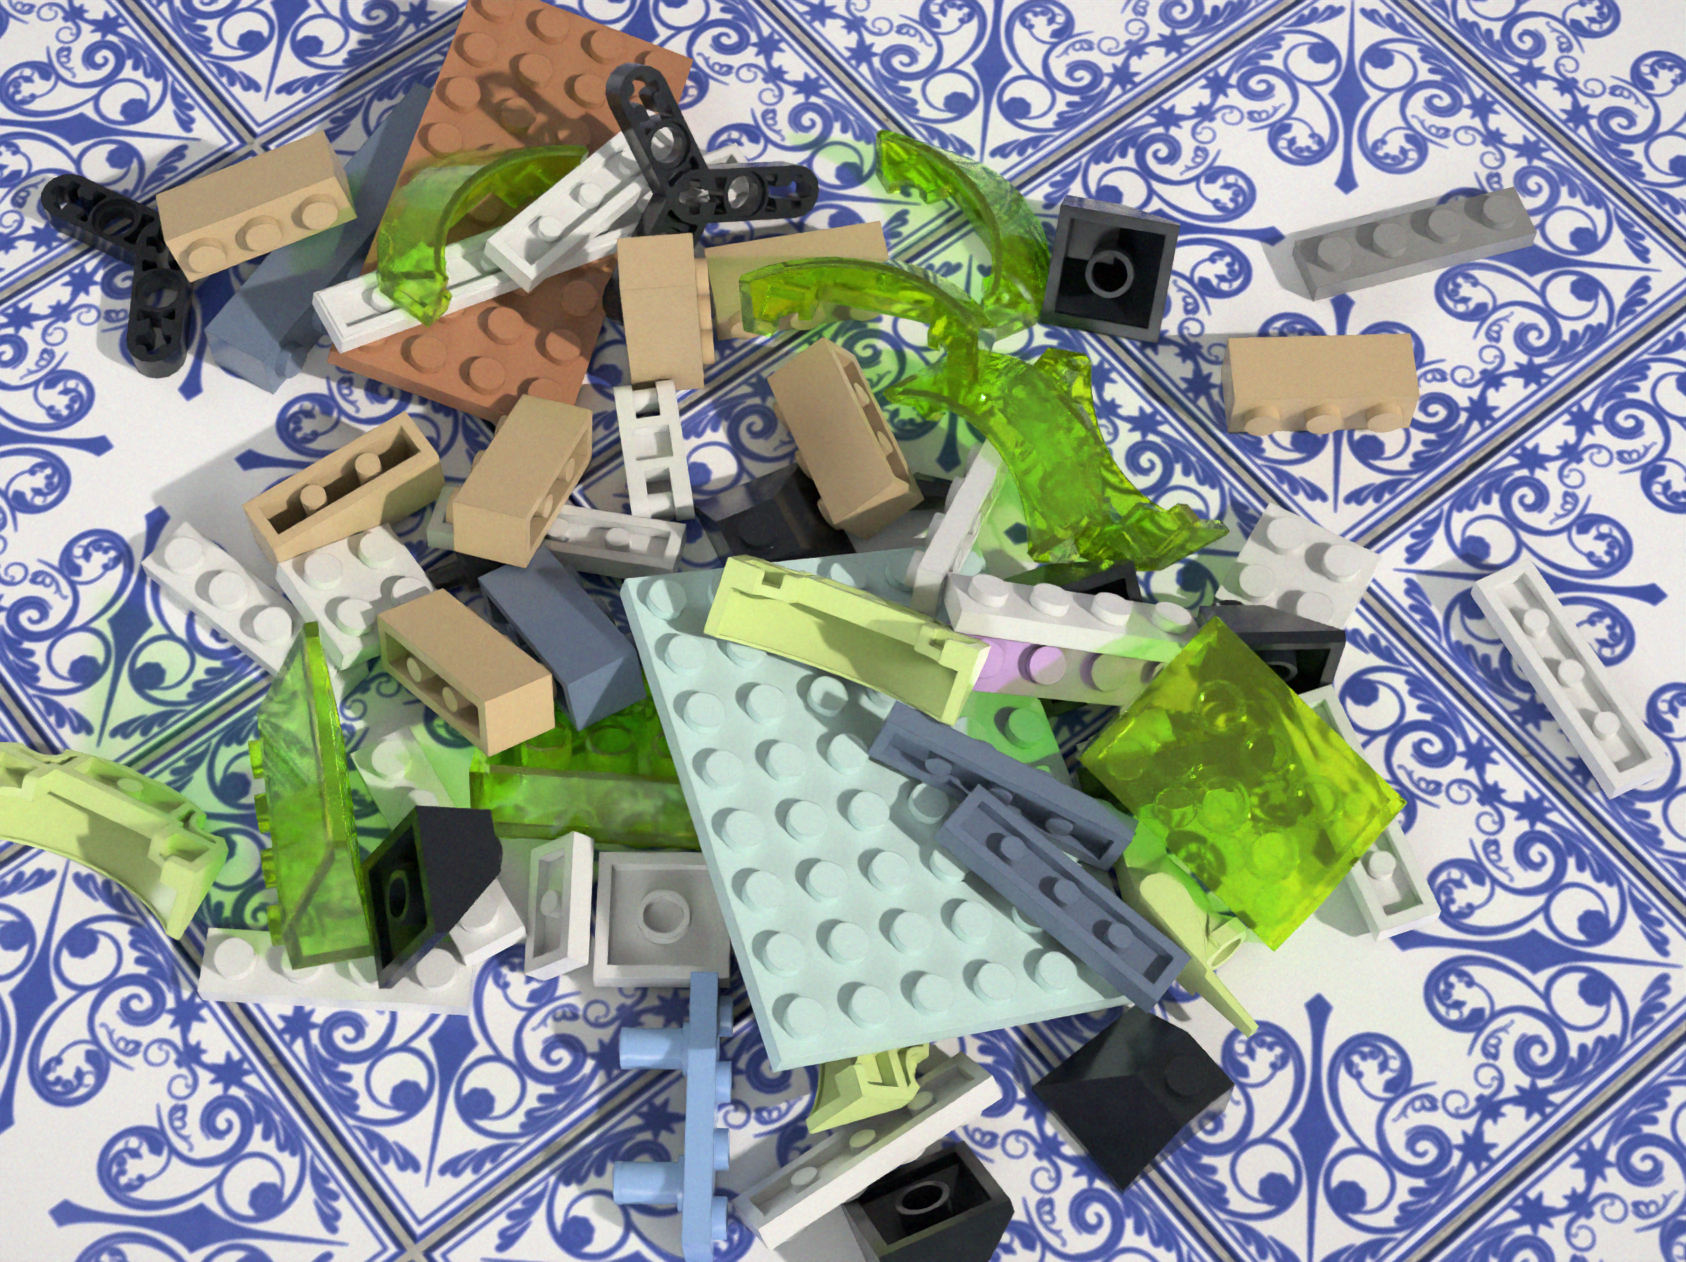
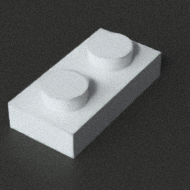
M573 831L531 850L524 963L525 975L546 981L588 964L589 948L591 945L590 918L592 886L594 882V838Z

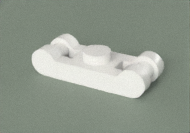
M674 379L655 381L656 388L632 391L631 385L613 387L631 514L645 518L675 515L676 521L695 519ZM658 411L660 413L658 416L636 418V414ZM670 480L672 491L647 493L646 483Z

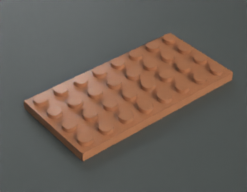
M468 0L359 276L506 225L621 131L605 95L607 80L610 73L617 66L627 62L639 63L659 70L666 79L677 104H679L694 59L540 0ZM634 80L632 83L635 92L628 98L631 102L642 104L639 98V91L645 87L644 82ZM618 252L548 277L529 293L521 287L341 354L333 342L329 350L327 363L496 424L502 415L508 416L522 394L575 406L606 316L602 306V296L605 286L618 263Z

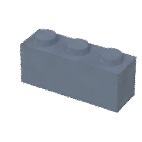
M544 546L537 549L526 568L506 564L478 578L491 626L499 633L507 635L517 647L536 662L542 663L548 668L554 677L557 687V695L553 701L577 731L647 697L641 670L644 668L633 634L628 632L623 635L618 630L606 603L600 597L594 600L591 599L586 593L580 575L572 564L568 563L563 566L551 551Z

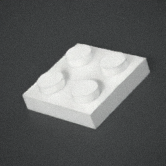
M1269 502L1216 592L1212 604L1224 600H1236L1245 605H1267L1344 630L1379 569L1383 556Z
M388 522L280 562L277 566L275 578L340 671L381 655L377 614L437 591Z
M599 852L593 966L595 987L690 988L691 972H718L720 988H730L731 939L703 852Z

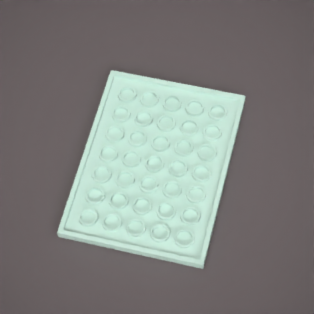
M977 540L969 552L959 575L972 577L977 574L991 575ZM925 546L771 563L791 570H803L829 578L910 608L913 589L904 586L907 569L915 550L918 549L926 552L927 549H925ZM724 568L625 579L619 592L773 1072L1133 1004L1120 991L933 839L943 823L963 801L867 754L875 734L897 699L820 668L704 633V627ZM943 603L936 619L945 623L951 622ZM971 691L955 726L947 725L973 739L986 741L998 751L1032 768L1044 770L1052 774L1058 781L1073 788V783L1048 719L1037 697ZM1062 851L1116 895L1108 872H1104Z

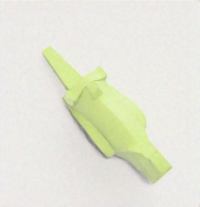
M1133 816L1139 822L1132 842L1114 863L1122 901L1192 957L1175 980L1192 997L1195 992L1199 993L1249 1038L1255 1034L1259 1026L1213 972L1229 961L1245 940L1247 927L1237 916L1221 915L1214 911L1199 884L1167 855L1166 844L1163 838L1168 827L1164 823L1150 816Z

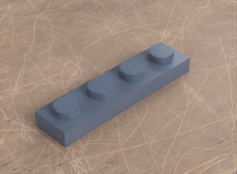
M897 700L875 734L867 753L961 801H964L973 789L980 784L1058 849L1104 872L1110 869L1132 842L1139 820L1118 811L1111 803L1102 799L1092 798L1058 781L1052 774L1041 769L1032 768L998 751L990 743L980 739H973L918 709H913Z
M980 784L965 798L933 837L939 844L1146 1014L1156 1005L1192 958Z

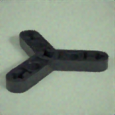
M627 62L617 66L610 73L605 92L608 105L653 193L631 237L655 236L661 232H666L668 235L692 233L693 247L695 249L708 223L798 218L805 216L812 210L817 202L819 186L815 174L809 168L785 161L707 165L666 79L659 70L651 66ZM634 80L644 82L645 87L639 91V98L642 104L629 101L628 97L635 92L632 83ZM646 110L658 112V114L649 116ZM667 127L674 139L673 148L665 159L658 161L652 154L651 141L659 129ZM744 176L749 184L748 198L743 205L733 208L728 198L729 187L735 179ZM792 181L796 182L795 193L787 194L786 198L769 194L768 185L783 187L791 185ZM690 186L705 191L708 190L709 199L689 198L685 204L680 203L679 196L680 192L689 190ZM617 263L605 286L602 306L606 316L613 323L624 327Z
M64 174L53 178L44 186L41 192V203L51 226L69 237L134 267L126 339L127 349L134 366L139 373L156 379L169 377L178 372L184 365L187 357L194 281L191 283L188 281L170 250L168 251L170 269L163 268L158 253L165 250L166 243L164 242L159 212L83 176ZM78 199H80L83 208L75 205L74 203ZM64 202L67 203V205H65V206L61 209L60 205L63 204ZM125 217L134 221L132 227L121 235L112 236L103 232L106 224L116 218ZM166 288L178 292L176 299L165 307L156 308L146 304L148 297L159 289ZM153 327L161 328L166 344L160 346L158 354H148V351L154 350L156 343V333Z

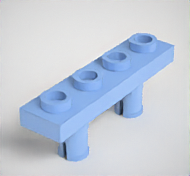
M691 972L689 1021L683 1022V1028L621 1027L620 1033L621 1070L677 1069L682 1070V1075L687 1077L684 1155H679L678 1162L615 1161L613 1179L615 1205H677L678 1212H682L681 1244L685 1262H713L714 1240H727L728 1197L715 1196L716 1171H729L730 1130L729 1128H717L718 1103H731V1061H719L720 1037L733 1036V996H721L718 972Z

